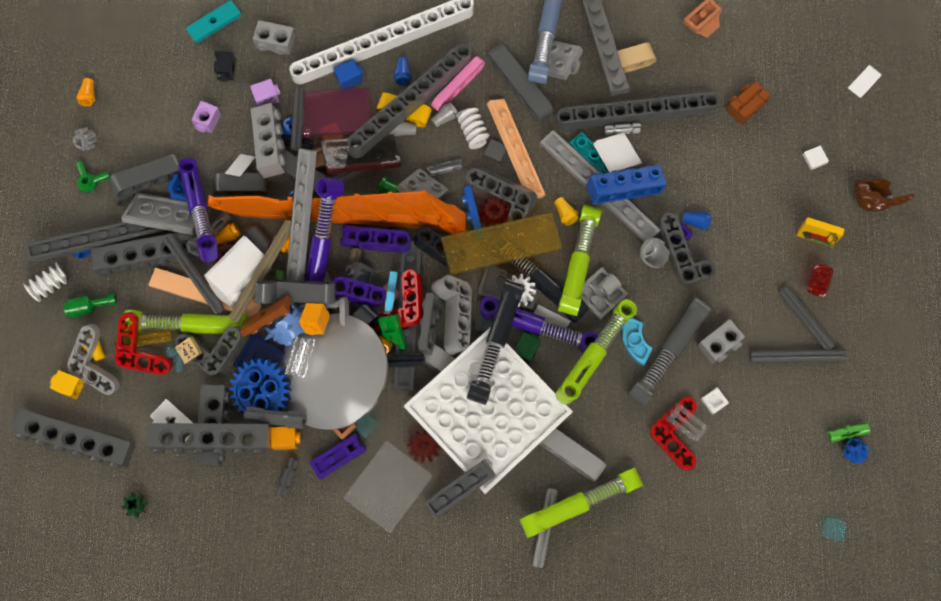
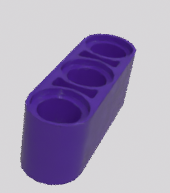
M360 228L355 234L357 245L363 250L406 253L412 246L410 235L406 231ZM363 236L369 237L366 242L360 241V238ZM383 237L388 238L386 243H380L379 240ZM400 239H406L407 243L404 245L398 244V241Z
M336 277L332 281L343 286V291H338L335 288V298L346 296L348 301L362 305L369 303L372 307H379L386 299L385 290L379 286L345 277ZM353 289H360L362 296L355 295ZM372 294H378L380 301L374 300Z

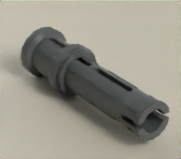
M223 211L211 222L210 228L213 236L231 221V216L227 212ZM196 234L193 240H189L186 243V247L190 253L198 256V239Z

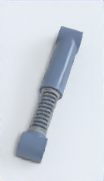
M544 0L538 29V44L534 62L530 65L528 82L545 85L547 83L549 72L548 60L552 41L556 36L563 0Z

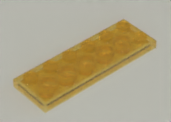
M552 212L441 237L450 275L562 249Z

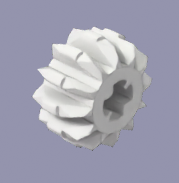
M520 274L519 279L513 275L512 282L525 285L520 302L527 306V300L531 302L534 300L532 295L536 294V290L532 288L535 287V283H529L531 279L529 276L524 280L523 274Z

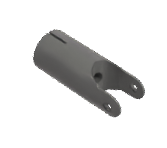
M254 226L245 234V237L265 255L272 242L258 226ZM279 253L275 260L281 262L283 260L282 255Z

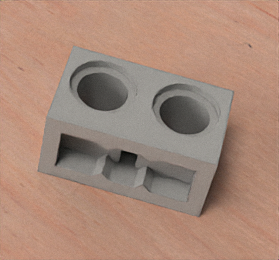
M258 20L253 42L255 48L261 51L269 50L279 55H290L296 35L293 27Z
M729 319L702 340L697 347L711 364L716 361L720 363L728 357L727 352L731 349L736 351L743 345L741 341L745 336ZM725 334H731L734 337V341L727 340ZM711 345L717 346L719 348V352H713L711 350Z

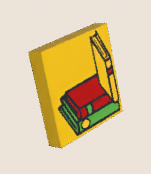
M808 217L798 229L796 236L833 247L843 236L845 229Z

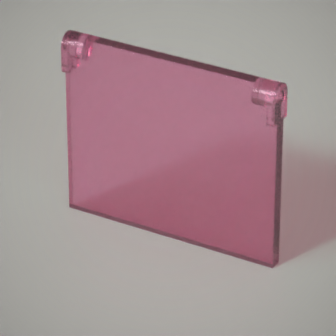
M369 88L305 92L303 137L353 134L370 120Z

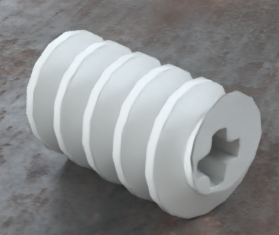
M478 108L464 109L456 115L470 149L481 148L487 143L486 139L489 138V134L484 133L487 130L486 127H481L484 124L483 120H479L481 115L476 114L479 111Z
M55 262L56 269L51 266L48 267L50 273L42 271V278L35 275L36 282L29 279V287L23 283L28 293L36 301H42L40 295L45 298L48 297L47 290L54 293L53 286L60 289V282L65 285L68 283L67 275L57 262Z

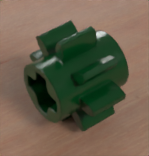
M132 492L131 497L123 498L125 505L121 508L128 510L126 516L130 517L133 513L134 517L139 518V513H146L144 508L148 502L142 501L144 495L139 494L136 497L135 493ZM133 502L138 505L136 509L132 506Z

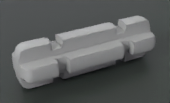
M634 122L631 125L630 123L615 124V126L609 124L605 125L604 131L606 136L613 135V133L615 135L621 133L630 134V132L635 134L640 133L641 125L639 122Z

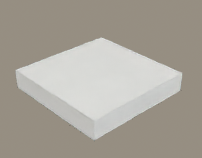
M625 133L597 140L593 144L609 172L614 170L624 171L629 168L639 167L642 164Z

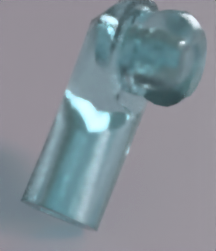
M175 346L173 348L168 347L166 349V356L172 357L174 360L173 372L183 373L184 362Z

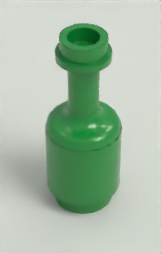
M108 293V297L95 300L86 295L68 299L67 302L63 303L66 317L76 318L92 314L94 308L110 304L112 307L117 304V299L114 293Z

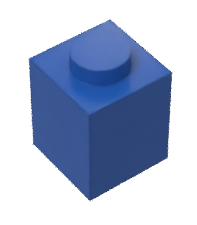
M354 60L333 68L342 91L362 83L361 75H363V71L359 64H355Z

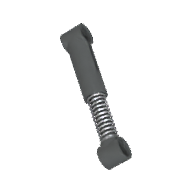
M696 296L678 325L661 347L662 352L658 355L650 369H648L649 372H646L647 374L641 381H637L629 393V398L642 407L647 404L655 392L653 389L657 385L656 383H658L662 374L668 369L667 366H670L669 363H672L682 353L695 331L712 309L711 305Z

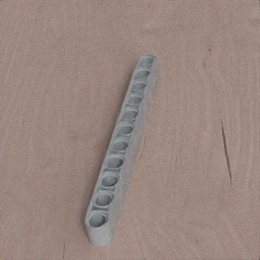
M435 344L432 355L424 354L425 364L438 374L456 359ZM557 429L540 443L542 447L593 482L597 481L607 466L602 460Z

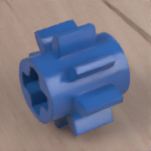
M859 439L849 440L845 444V449H843L844 457L848 458L849 462L855 464L864 462L868 458L867 454L870 453L868 444H864Z

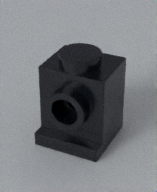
M215 51L214 55L217 61L214 62V72L217 73V79L219 81L234 80L236 59L233 52Z

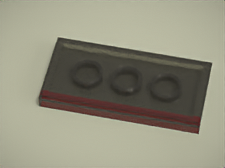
M394 135L385 136L360 158L350 156L347 144L348 139L326 140L320 143L327 174L401 168Z

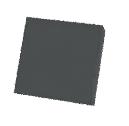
M491 139L483 157L500 164L507 151L505 145Z

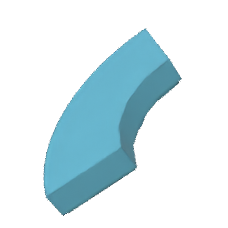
M390 270L385 311L390 312L393 310L398 274L394 270Z
M631 318L622 328L623 343L629 355L637 363L644 366L653 348L643 338V322Z

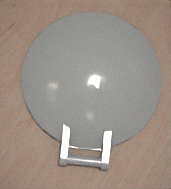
M346 296L335 300L333 304H324L326 309L339 307V313L330 314L324 334L309 335L300 333L290 346H285L278 368H284L282 375H289L285 381L291 382L290 385H287V388L292 390V392L287 393L291 400L285 401L288 405L286 407L288 411L306 412V425L322 430H335L356 423L363 415L368 414L378 402L377 399L382 389L384 390L387 381L388 360L385 347L369 325L358 318L349 316V301Z

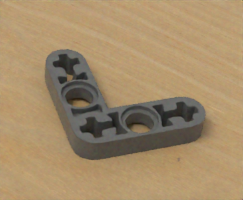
M234 326L224 332L212 351L190 333L178 335L175 344L177 346L184 341L183 339L193 336L197 345L203 351V358L199 359L196 357L192 361L209 375H215L223 371L244 337L240 332L241 328ZM232 332H236V335H235V336L237 337L236 339H232V338H233ZM222 345L226 346L228 349V354L226 356L222 355L220 352V348ZM217 361V363L215 364V367H216L217 369H214V370H213V369H212L213 365H212L211 363Z

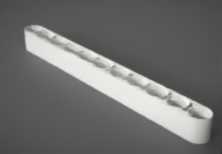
M451 0L291 64L289 69L292 80L296 84H304L334 72L333 68L348 61L360 62L472 17L474 13L473 0ZM403 32V34L397 35L396 33ZM331 58H336L335 61H329ZM314 65H320L317 68H312Z

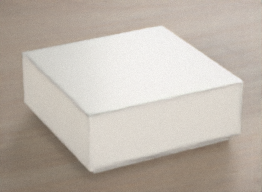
M821 145L802 154L810 170L829 162Z
M718 387L701 398L712 415L729 404Z

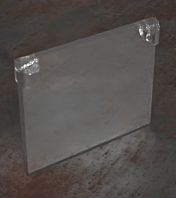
M385 441L349 491L344 495L343 499L391 534L433 475L390 442Z

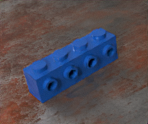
M647 165L643 168H629L624 171L614 170L605 174H593L588 180L586 187L592 204L595 205L661 194L667 183L660 165Z

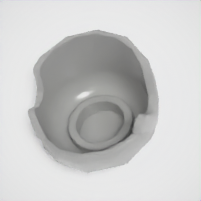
M655 237L646 240L640 247V258L643 263L657 269L664 266L670 254L669 249L664 245L665 242Z

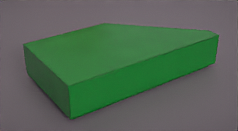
M398 314L378 318L383 337L389 342L392 341L398 345L401 350H405L407 344Z

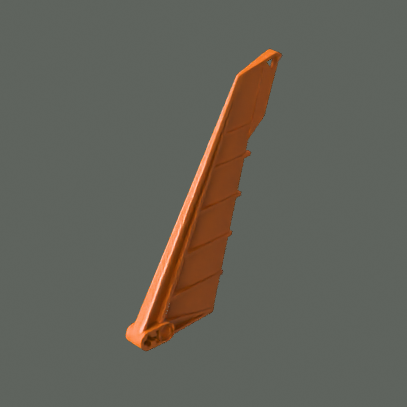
M423 190L371 195L354 193V196L337 197L334 203V213H332L333 219L331 220L332 223L412 229L428 227L432 230L447 231L452 235L460 236L466 233L467 215L455 205L446 204ZM208 195L207 206L240 217L292 220L294 198L288 197V200L280 201L262 196L213 197ZM312 198L311 222L319 220L317 217H320L318 216V211L321 210L319 209L321 207L319 205L321 204L320 198Z

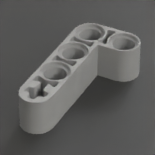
M446 275L433 282L431 288L438 298L446 300L444 348L450 356H454L467 350L470 346L472 289L466 281Z

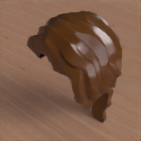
M877 178L855 181V198L859 206L865 211L879 212L891 206L906 203L914 197V194H907L894 198L889 189L891 182L885 179Z

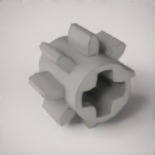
M85 127L75 131L76 136L73 137V143L77 148L82 149V151L95 148L93 143L97 141V137L92 130H88Z

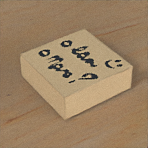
M193 336L175 347L185 364L202 354Z

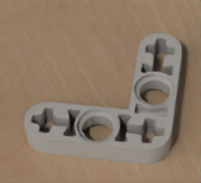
M89 324L81 328L67 363V368L75 377L80 378L100 392L110 395L118 391L120 383L115 376L90 362L101 332L97 325ZM81 345L87 348L86 355L81 352ZM90 371H94L96 373V380H93L91 378Z

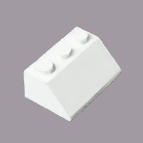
M243 236L204 275L216 297L234 308L263 259L264 254L247 237Z

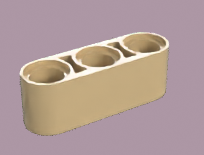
M643 43L617 51L624 73L650 66L656 62V57L650 43Z

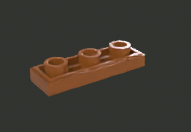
M287 295L244 320L240 329L242 336H247L250 333L253 335L262 326H269L276 318L286 316L290 312L292 299Z

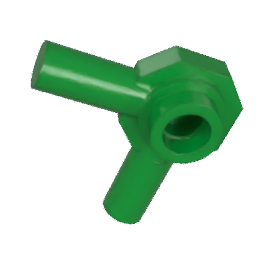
M83 161L76 163L80 174L77 184L82 192L94 191L98 185L97 183L110 179L108 171L94 176L87 173Z

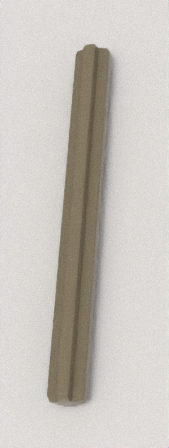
M284 221L229 314L231 320L235 322L240 321L255 295V282L264 280L290 236L292 221Z

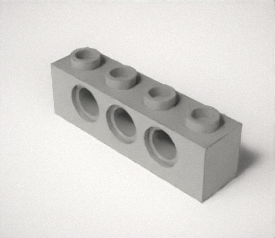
M272 103L251 108L257 170L264 179L285 173L284 165L287 162L283 154L285 146L281 139L283 130L279 123V120H281L279 109H275Z

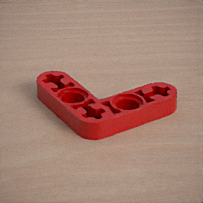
M407 270L402 275L403 308L379 313L382 317L394 314L400 315L402 328L417 325L420 323V319L423 318L421 276L414 270ZM415 292L416 298L410 302L409 296ZM380 325L375 326L373 330L382 333Z
M133 312L123 314L119 318L115 353L117 365L122 368L158 375L167 374L172 369V360L164 355L136 350L139 318ZM129 317L130 321L133 323L129 325V329L126 330L128 328V322L125 320ZM124 335H128L131 338L132 342L130 345L123 342ZM124 354L126 355V358L129 359L127 362H125V359L122 358ZM140 357H145L148 360V366L140 364ZM162 361L164 362L163 364L167 366L164 369H162L161 365H158Z
M691 397L681 399L650 429V436L654 442L684 471L694 468L696 457L677 438L673 431L696 410L697 404ZM683 402L686 404L691 403V411L687 409L681 415L679 411L684 407ZM670 414H675L678 417L679 421L677 424L669 423L668 416ZM655 428H657L658 430L662 428V435L665 438L669 435L671 438L667 439L666 442L663 444L661 441H663L664 438L661 435H655ZM669 442L677 443L678 450L676 452L669 451L667 447ZM681 450H683L684 453H682L681 455L684 458L689 457L691 459V461L689 462L691 466H689L688 464L684 466L682 464L684 461L683 458L679 456L677 459L675 456L678 455L681 452Z

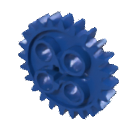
M258 358V361L251 359L250 362H244V367L239 366V372L233 373L236 380H230L234 387L229 388L230 391H234L230 398L236 399L232 405H239L237 412L244 411L245 413L247 407L264 408L261 405L262 399L266 402L265 410L283 412L282 408L288 407L285 401L291 400L287 393L292 392L291 389L287 388V385H290L291 382L285 381L289 375H282L284 368L277 369V362L271 364V359H266L264 362V358ZM256 372H258L260 375L259 381H257L255 378ZM272 382L275 384V391L271 389ZM246 389L250 391L249 398L246 395Z

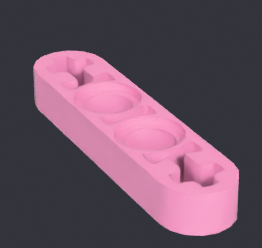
M476 56L436 96L431 106L436 111H439L445 103L451 102L482 70L485 61Z

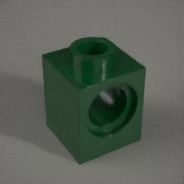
M523 332L514 351L525 363L530 365L540 346L541 340L531 332H528V334Z

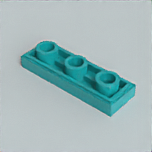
M232 0L186 27V30L194 42L198 44L242 15Z
M583 132L579 133L568 143L599 173H610L593 145L594 143Z

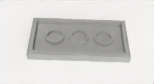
M136 193L121 217L122 222L189 235H194L196 232L186 201Z

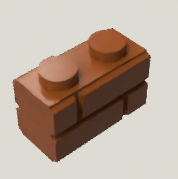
M756 81L751 85L746 84L741 89V94L738 97L734 95L728 101L727 112L740 125H743L770 98V94Z

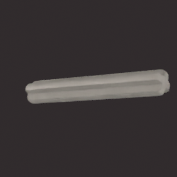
M547 489L543 509L556 504L557 490ZM551 528L538 534L532 564L536 568H543Z

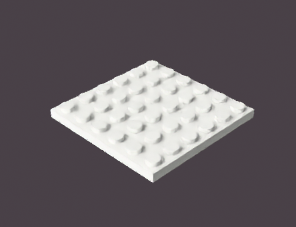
M490 328L404 405V408L464 472L483 459L487 460L496 476L480 487L484 494L489 492L573 412L566 404H562L557 400L556 394L507 343L505 348L500 349L499 358L496 359L498 361L495 362L497 365H494L496 368H493L494 372H492L493 375L490 378V386L492 388L487 404L483 405L467 399L471 382L476 380L480 370L479 367H481L480 364H482V358L486 354L484 351H486L488 344L486 339Z

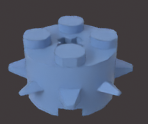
M291 302L290 312L286 316L276 318L269 326L264 325L263 328L268 332L265 341L273 337V340L277 341L278 344H284L287 347L295 341V338L300 333H305L299 320L306 304L297 307L294 302Z

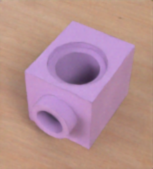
M271 79L250 86L257 106L279 102L277 95H280L277 84L273 85Z
M200 101L191 120L198 131L212 133L221 114L218 107ZM204 117H209L208 120L202 121Z

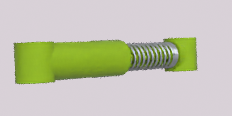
M585 204L582 207L579 218L581 225L575 251L571 254L558 312L577 316L582 300L581 295L590 261L588 254L595 227L599 224L602 209Z
M622 300L613 309L612 317L602 332H600V335H598L594 343H590L562 385L557 389L556 398L560 403L570 404L580 396L582 389L606 356V351L618 335L617 333L636 315L637 307L633 301ZM622 309L627 312V315L622 312ZM583 371V374L580 376V378L578 379V381L575 382V380L577 379V377H578V376L580 375V373ZM565 389L571 392V396L566 394Z
M138 310L124 311V314L133 312L138 316V333L145 329H170L171 331L177 329V331L181 330L182 333L224 334L230 327L239 326L241 328L243 321L249 318L248 315L243 314L240 321L235 322L229 318V315L182 314V317H175L174 315L172 317L171 315L169 317L167 315L162 317L161 315H156L155 317L152 315L151 317V315H144L143 312ZM129 317L125 320L128 322V328L126 330H128L129 325L133 323L130 321Z
M636 467L617 475L618 477L613 481L611 480L607 484L604 483V485L598 486L591 491L589 490L585 494L579 492L545 509L519 519L527 538L589 511L591 505L594 506V503L597 504L604 501V499L607 500V497L610 499V496L613 497V495L616 496V494L622 492L628 493L644 486Z

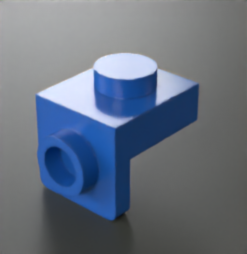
M174 174L167 186L171 199L186 201L179 175ZM194 184L191 185L192 190L195 189Z

